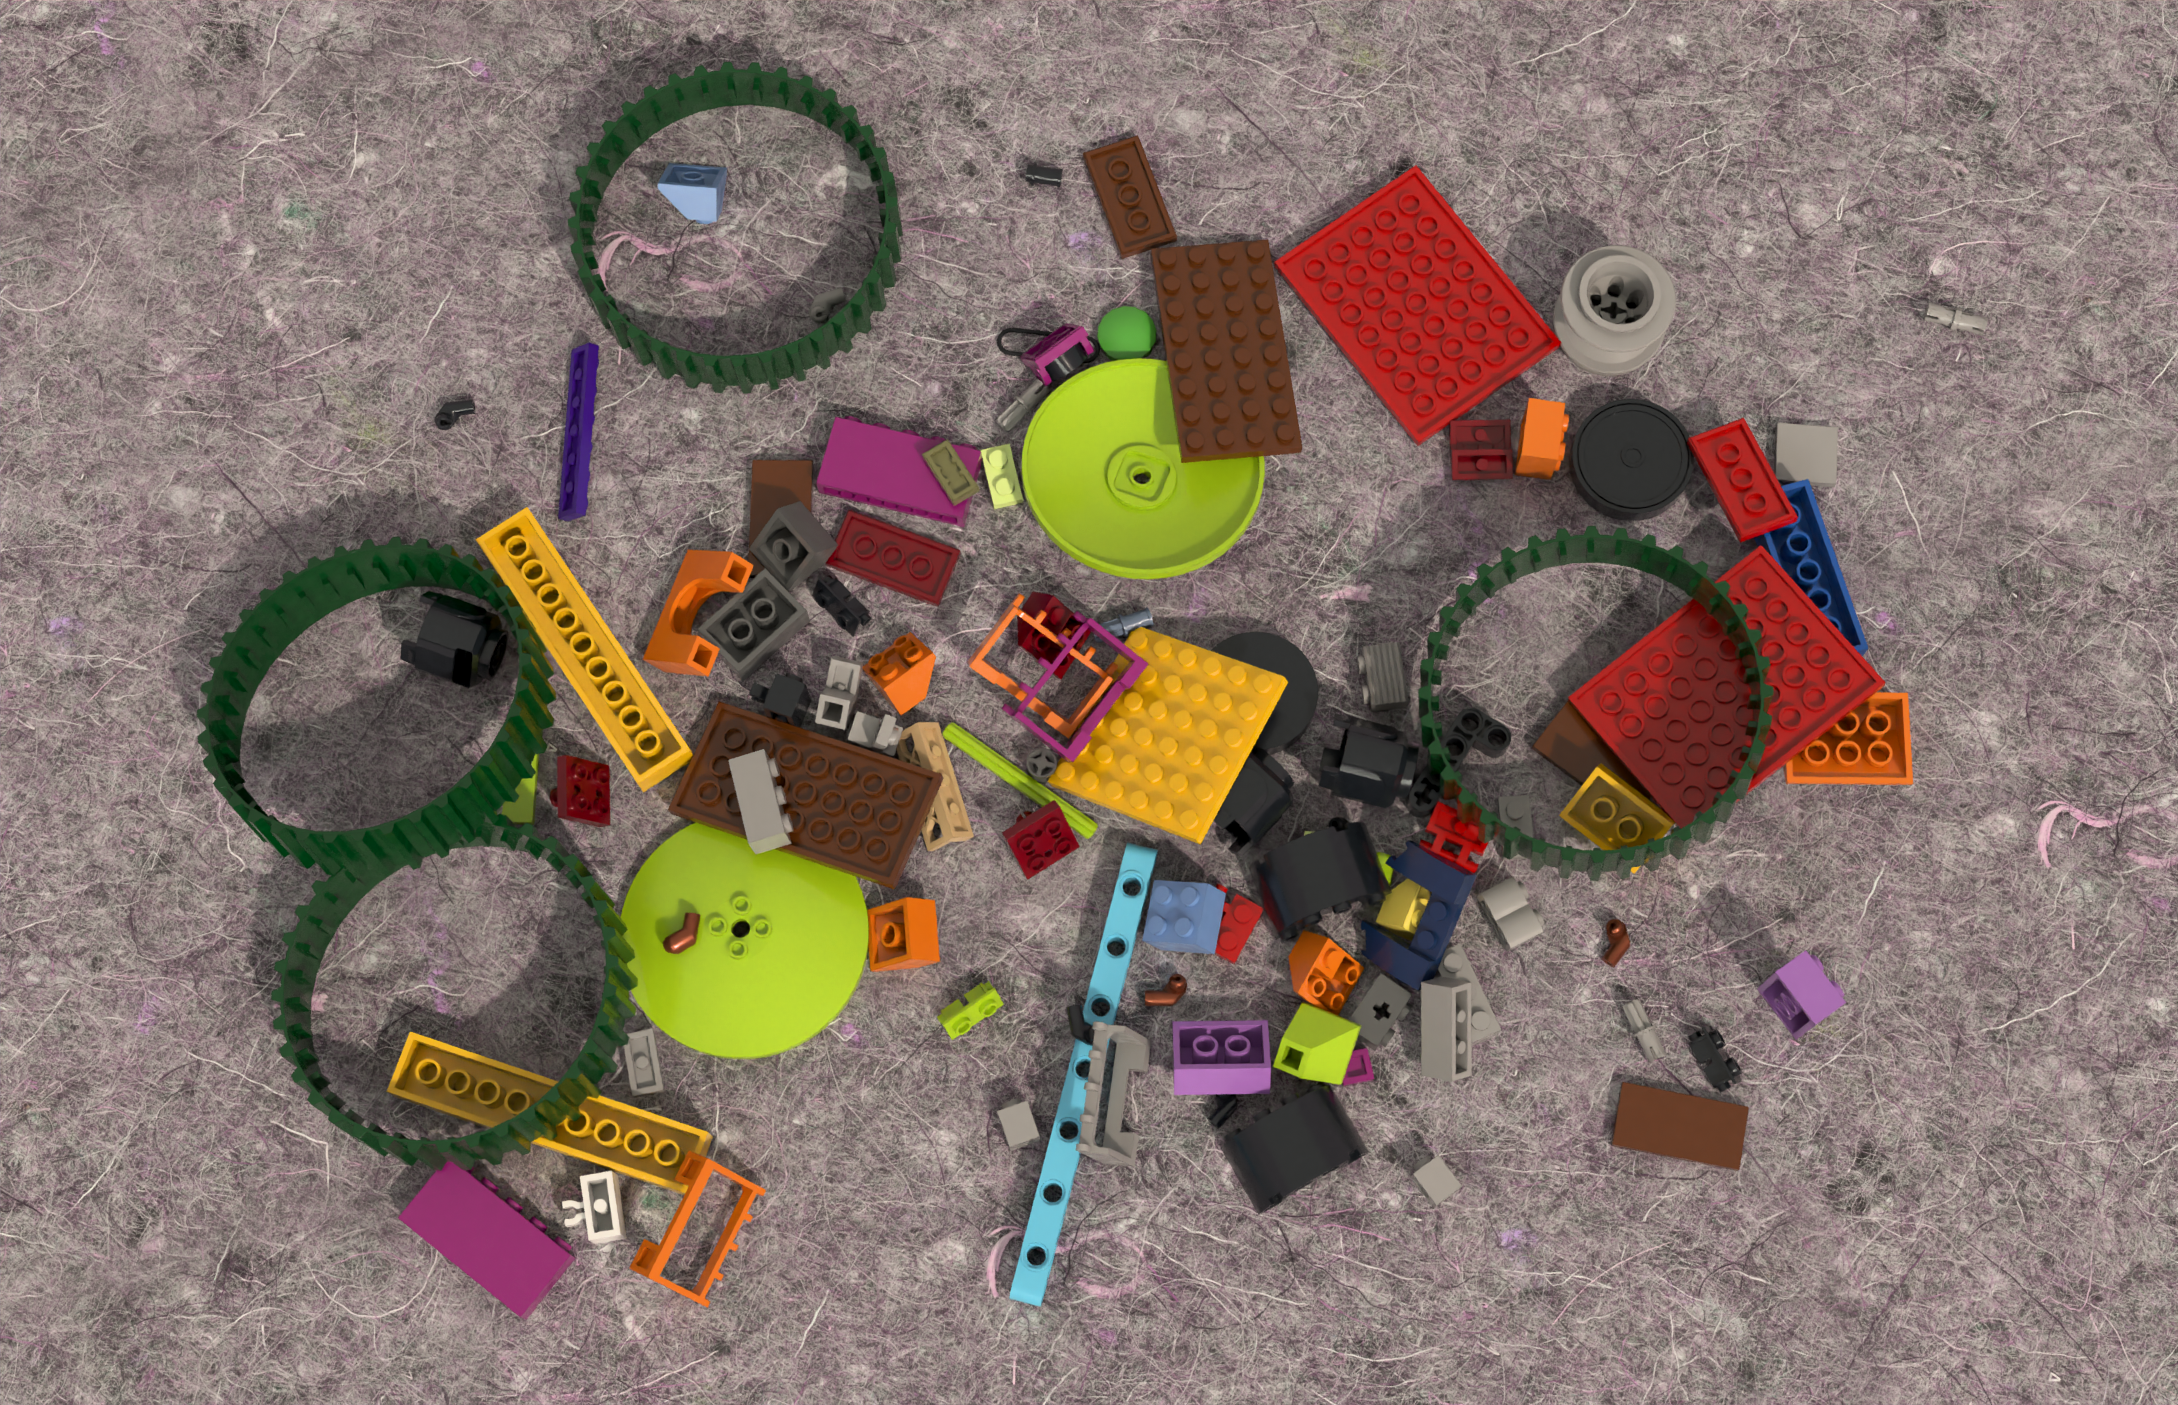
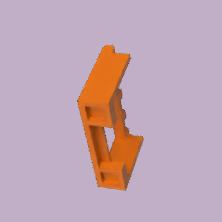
M1019 593L967 662L969 667L991 683H997L1022 701L1027 694L1018 687L1020 684L984 659L985 655L1015 615L1021 617L1063 648L1064 645L1056 639V634L1041 624L1047 615L1045 611L1040 610L1036 617L1033 618L1019 608V605L1025 598ZM1065 628L1061 634L1068 638L1072 631ZM1092 646L1084 654L1074 647L1069 651L1072 656L1101 676L1069 719L1058 713L1037 696L1028 704V707L1041 715L1046 723L1068 739L1112 682L1113 678L1111 676L1118 668V665L1112 662L1104 670L1091 661L1090 658L1096 651Z
M689 1150L674 1179L688 1186V1189L659 1245L644 1239L629 1269L708 1308L710 1301L705 1296L714 1278L722 1280L724 1275L719 1273L718 1270L728 1250L731 1249L736 1252L738 1245L734 1244L733 1240L743 1220L751 1222L753 1216L747 1212L756 1194L764 1196L766 1190L709 1158ZM712 1171L742 1186V1195L697 1285L692 1290H687L661 1277L660 1274Z

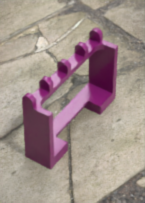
M1078 611L1075 612L1073 617L1081 625L1070 639L1061 633L1058 634L1056 639L1064 647L1051 664L1042 657L1037 661L1045 671L1034 686L1030 688L1024 682H1021L1018 686L1027 695L1017 708L1013 710L1007 704H1004L1001 708L1067 762H1074L1092 738L1089 736L1122 692L1134 684L1148 665L1146 661L1091 617L1086 618ZM1089 629L1129 661V663L1063 747L1022 713L1083 633Z

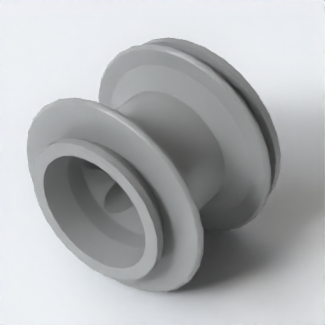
M1608 245L1588 251L1579 257L1566 273L1561 293L1553 311V327L1555 335L1561 341L1560 348L1562 352L1577 367L1600 376L1624 375L1638 369L1657 353L1664 340L1665 332L1673 319L1676 308L1674 284L1662 264L1650 254L1638 248L1626 245ZM1608 292H1616L1619 296L1611 297ZM1591 299L1597 300L1599 305L1593 306ZM1634 303L1637 308L1630 309L1626 304Z

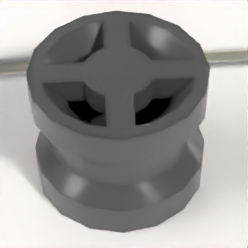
M1047 748L1034 749L1029 753L1026 761L1028 775L1039 783H1047L1057 768L1055 754Z

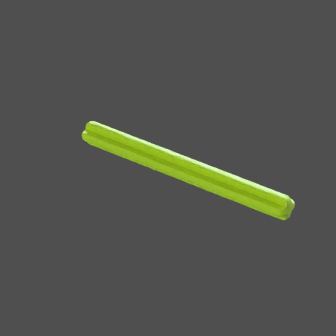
M951 722L946 726L942 733L943 738L1039 806L1043 807L1055 800L1060 806L1070 828L1086 839L1091 838L1098 828L1097 823L957 724Z

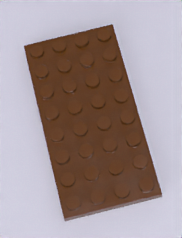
M1268 239L1151 249L1150 256L1181 463L1301 453L1302 441Z
M718 701L668 808L669 812L681 818L747 840L728 760L764 749L770 759H776L780 776L775 777L777 786L781 785L783 787L787 803L782 805L784 814L788 813L790 815L794 831L789 832L792 844L776 848V850L895 890L944 779L942 774Z

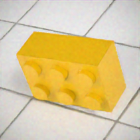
M1602 763L1595 768L1559 815L1603 850H1616L1625 845L1628 847L1646 844L1647 840L1651 838L1658 840L1663 838L1675 823L1661 808ZM1639 867L1631 868V872L1635 874Z

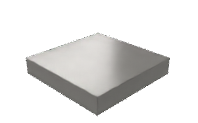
M1777 423L1775 426L1774 474L1779 483L1791 484L1809 479L1811 486L1835 487L1837 480L1838 427Z

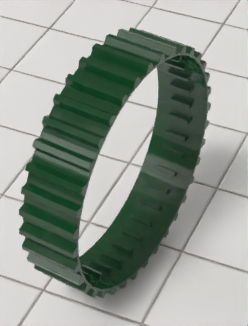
M723 62L719 71L708 72L701 65L695 67L693 76L683 79L674 73L668 76V85L658 90L650 85L644 88L645 98L636 104L628 101L623 103L621 108L624 114L616 122L606 120L602 125L605 135L600 143L590 142L586 148L590 160L587 166L577 167L575 174L580 184V190L570 192L569 201L575 216L568 219V228L574 240L570 248L579 269L577 272L592 306L595 307L601 323L605 329H612L618 345L622 349L632 346L638 363L643 366L651 362L655 363L661 377L667 380L677 374L684 377L687 387L695 389L700 382L712 384L715 393H723L727 386H740L743 394L751 393L754 385L767 383L771 390L779 389L781 379L793 376L798 382L806 380V370L816 365L824 370L831 366L829 357L838 350L848 354L853 349L851 339L857 332L868 334L872 329L870 316L873 311L883 312L886 307L884 289L895 287L897 280L894 263L901 262L902 252L899 237L903 236L893 172H889L886 152L883 147L876 146L872 127L870 125L860 126L857 109L853 105L842 108L833 89L829 88L824 92H820L818 89H815L813 78L807 75L798 81L788 76L787 68L779 67L774 73L761 71L760 64L757 62H752L747 70L734 69L731 62ZM740 105L776 107L801 114L823 124L841 136L846 144H850L857 151L861 162H866L871 181H877L879 186H876L879 204L885 203L886 209H879L884 232L878 235L880 248L877 256L873 257L872 269L867 278H864L861 288L848 304L826 324L805 337L776 349L746 355L720 356L700 354L670 346L666 342H661L649 336L647 331L644 329L640 330L634 326L626 313L621 315L618 312L611 294L606 297L602 292L606 290L600 273L596 275L594 273V269L599 268V265L592 251V245H596L593 230L594 224L598 219L597 211L604 197V192L616 171L631 153L653 134L673 122L695 113L724 106Z
M1587 526L1584 535L1570 536L1565 528L1557 529L1555 539L1542 542L1534 535L1528 538V547L1515 552L1507 547L1501 550V561L1493 567L1482 563L1477 567V580L1471 586L1461 583L1456 588L1455 606H1443L1439 613V632L1429 633L1427 639L1428 659L1421 660L1420 666L1421 688L1418 689L1422 747L1428 748V768L1430 773L1440 775V794L1443 799H1455L1458 804L1457 818L1462 824L1473 821L1479 827L1478 839L1485 844L1494 839L1497 843L1503 845V857L1511 860L1519 854L1524 858L1530 859L1531 870L1538 872L1544 865L1558 868L1560 878L1568 879L1573 871L1587 872L1590 881H1599L1602 872L1616 871L1621 879L1629 878L1631 868L1644 865L1650 872L1658 870L1661 858L1669 854L1678 860L1685 857L1689 844L1694 839L1703 844L1707 842L1711 837L1716 821L1726 823L1732 815L1737 799H1744L1766 747L1764 742L1772 722V716L1767 711L1774 691L1773 686L1765 684L1770 668V660L1768 657L1758 655L1762 635L1758 629H1748L1745 620L1749 610L1746 605H1734L1728 597L1731 586L1726 581L1715 583L1706 575L1709 565L1701 561L1692 565L1683 559V548L1676 545L1667 551L1656 546L1655 536L1647 534L1642 541L1628 538L1626 529L1619 527L1613 536L1600 535L1596 526ZM1572 563H1606L1631 567L1655 575L1682 589L1688 596L1703 605L1706 612L1712 615L1723 627L1724 635H1728L1736 647V658L1741 659L1745 668L1744 684L1749 683L1751 694L1747 702V709H1753V721L1749 720L1745 735L1752 736L1750 748L1743 746L1738 759L1745 762L1739 773L1732 770L1727 783L1731 786L1723 795L1717 792L1712 801L1713 806L1705 813L1698 811L1692 823L1681 829L1677 826L1672 829L1671 835L1658 840H1654V838L1648 839L1646 844L1628 847L1625 845L1616 850H1600V848L1580 850L1574 849L1569 845H1566V847L1547 843L1545 839L1539 838L1538 840L1521 833V829L1516 826L1514 828L1500 821L1498 814L1494 811L1490 813L1478 803V796L1474 792L1470 794L1462 785L1461 773L1459 770L1454 772L1448 763L1450 761L1448 747L1442 749L1438 737L1442 736L1441 722L1434 723L1432 711H1439V696H1432L1434 685L1441 686L1442 671L1438 670L1441 660H1448L1449 643L1453 637L1458 638L1461 633V624L1469 615L1473 617L1476 613V607L1487 598L1491 599L1497 590L1516 582L1520 577L1539 572L1545 568Z
M392 537L387 545L376 546L372 539H367L363 541L360 549L347 551L343 545L336 547L334 556L322 561L314 556L308 559V568L297 574L291 571L282 575L283 583L276 589L269 590L264 588L259 593L261 602L253 610L243 609L239 613L242 623L237 627L236 631L225 632L221 638L226 647L221 656L211 657L209 665L214 670L212 680L202 683L200 689L207 698L206 705L197 710V718L206 727V730L197 736L198 743L209 754L203 760V763L216 779L213 782L214 786L264 843L268 842L283 858L291 855L303 868L309 869L313 864L317 863L327 875L334 876L343 868L348 869L354 878H362L368 869H378L383 876L392 875L397 865L408 863L414 870L421 867L424 857L431 856L434 853L441 859L448 856L450 845L457 843L461 839L467 843L475 840L474 830L484 822L494 825L499 820L497 810L505 801L514 803L520 796L515 789L522 779L533 778L536 773L531 765L535 754L545 753L548 746L542 735L544 729L552 727L554 724V718L547 709V704L556 700V692L548 681V678L554 675V670L544 655L547 648L536 632V628L507 585H503L494 570L491 568L483 570L476 557L471 554L460 558L453 546L448 544L436 550L432 548L427 539L419 538L414 545H405L400 537ZM405 587H439L458 590L485 600L491 604L496 612H501L519 646L516 648L519 655V674L514 699L506 720L489 749L476 765L448 791L429 804L401 818L380 825L349 831H314L297 828L292 825L289 826L279 822L273 815L268 816L246 790L243 784L246 781L241 771L240 748L241 735L248 708L257 687L271 665L286 647L308 627L330 612L357 599L378 592Z
M498 814L499 820L494 825L484 822L474 830L475 840L467 843L461 839L457 843L450 845L449 850L475 846L506 847L511 851L528 852L536 860L539 857L546 859L558 873L561 869L567 871L568 873L565 875L576 889L583 885L586 891L581 894L582 898L591 908L596 910L597 915L593 916V919L602 930L604 940H601V946L605 950L606 966H604L606 977L601 997V1006L592 1032L578 1058L554 1087L539 1101L514 1118L486 1131L476 1132L475 1134L460 1138L448 1137V1139L431 1141L427 1137H421L420 1140H412L395 1132L394 1136L386 1135V1131L373 1123L368 1128L362 1126L361 1124L365 1119L351 1109L346 1113L342 1108L346 1102L328 1088V1085L331 1083L321 1073L318 1062L320 1060L314 1052L311 1030V1001L316 975L326 948L339 925L369 891L390 875L383 876L378 869H368L362 878H354L348 869L341 868L334 876L331 875L326 882L316 880L311 886L316 895L312 898L309 905H298L294 912L300 919L295 931L286 932L283 935L282 941L289 946L286 958L275 962L274 970L282 978L281 987L271 992V999L280 1006L281 1015L273 1020V1026L276 1031L285 1036L287 1041L279 1049L281 1056L297 1067L291 1075L293 1081L310 1093L307 1099L310 1104L327 1115L328 1120L357 1141L364 1143L384 1157L387 1154H391L409 1166H413L419 1159L433 1170L441 1171L446 1162H453L462 1170H472L475 1160L486 1159L494 1166L502 1163L504 1153L514 1149L521 1155L530 1153L531 1142L541 1136L551 1141L557 1137L556 1126L566 1118L576 1122L581 1117L578 1106L587 1097L596 1099L602 1092L597 1083L601 1080L604 1073H615L618 1065L612 1057L616 1052L617 1046L627 1045L630 1038L623 1031L625 1019L636 1014V1007L628 999L629 991L638 986V978L627 966V963L635 958L633 948L622 937L628 929L624 921L613 910L615 903L583 863L574 854L570 855L556 838L550 836L545 839L533 825L527 822L518 829L507 815ZM409 864L395 866L392 874Z

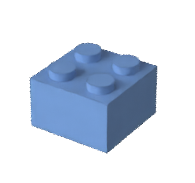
M1154 880L1142 941L1164 951L1215 954L1226 893L1208 883Z

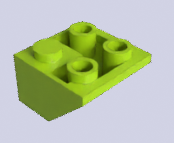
M1302 1002L1282 1037L1273 1067L1301 1079L1341 1085L1362 1025L1309 1003Z

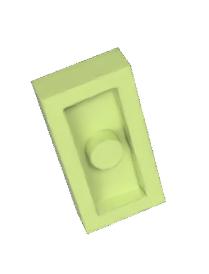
M1010 443L980 450L994 509L1023 503Z

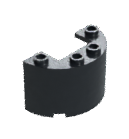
M1351 822L1344 825L1346 830L1339 831L1332 826L1307 834L1264 854L1265 862L1262 864L1257 860L1250 865L1249 871L1276 940L1281 939L1282 942L1291 940L1299 936V930L1321 922L1323 920L1322 915L1332 911L1334 915L1344 913L1352 909L1351 904L1359 901L1362 904L1368 903L1369 906H1374L1386 900L1385 895L1392 893L1365 823Z
M1320 1082L1309 1088L1307 1094L1301 1097L1296 1092L1281 1101V1108L1273 1112L1267 1108L1252 1117L1255 1123L1246 1129L1241 1130L1238 1128L1224 1136L1226 1143L1221 1147V1150L1258 1215L1287 1200L1289 1195L1339 1167L1344 1168L1369 1153L1331 1085L1325 1086L1324 1082Z

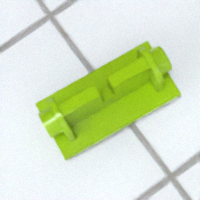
M989 981L985 984L979 983V985L964 994L965 999L969 1003L966 1006H963L960 1000L957 999L940 1010L941 1014L937 1016V1019L952 1040L959 1035L967 1033L972 1026L985 1017L993 1015L998 1008L1004 1005L996 989L993 988Z

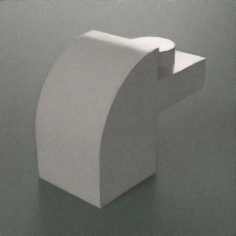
M838 656L831 658L826 688L820 694L815 723L843 730L847 728L853 717L860 692L859 682L863 662Z
M857 711L851 719L844 742L893 757L903 727L895 725L897 718L885 714L879 719Z

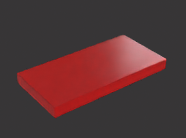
M1744 418L1688 438L1687 444L1740 543L1797 521V514Z

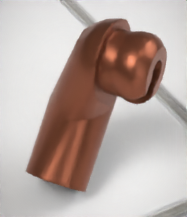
M685 913L683 928L667 936L663 941V947L666 952L679 954L696 943L700 921L699 914Z
M1611 919L1606 924L1610 948L1601 958L1607 965L1613 968L1630 947L1627 928L1619 919Z
M1173 974L1162 990H1145V1006L1175 1005L1186 993L1187 983L1185 977L1181 974Z

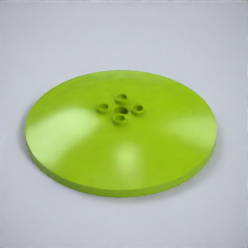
M1134 358L1106 362L1086 369L1065 381L1046 398L1035 413L1024 440L1021 474L1026 500L1033 516L1046 535L1061 550L1084 565L1103 573L1131 579H1160L1197 570L1223 555L1240 539L1252 522L1259 506L1265 477L1264 456L1181 463L1166 361ZM1145 474L1149 477L1150 481L1145 484H1139L1134 480V476Z
M696 822L675 833L650 855L635 876L626 895L621 912V919L628 929L622 937L633 948L635 958L628 962L627 966L638 978V986L631 990L637 1003L645 1014L672 1039L690 1049L718 1058L756 1059L769 1057L793 1049L816 1036L840 1014L851 999L862 977L868 955L869 921L867 906L856 876L776 849L755 854L748 844V840ZM685 913L699 914L700 921L696 943L679 954L666 952L663 947V941L667 936L683 928ZM747 922L750 925V930L746 936L739 938L733 935V927L736 923Z

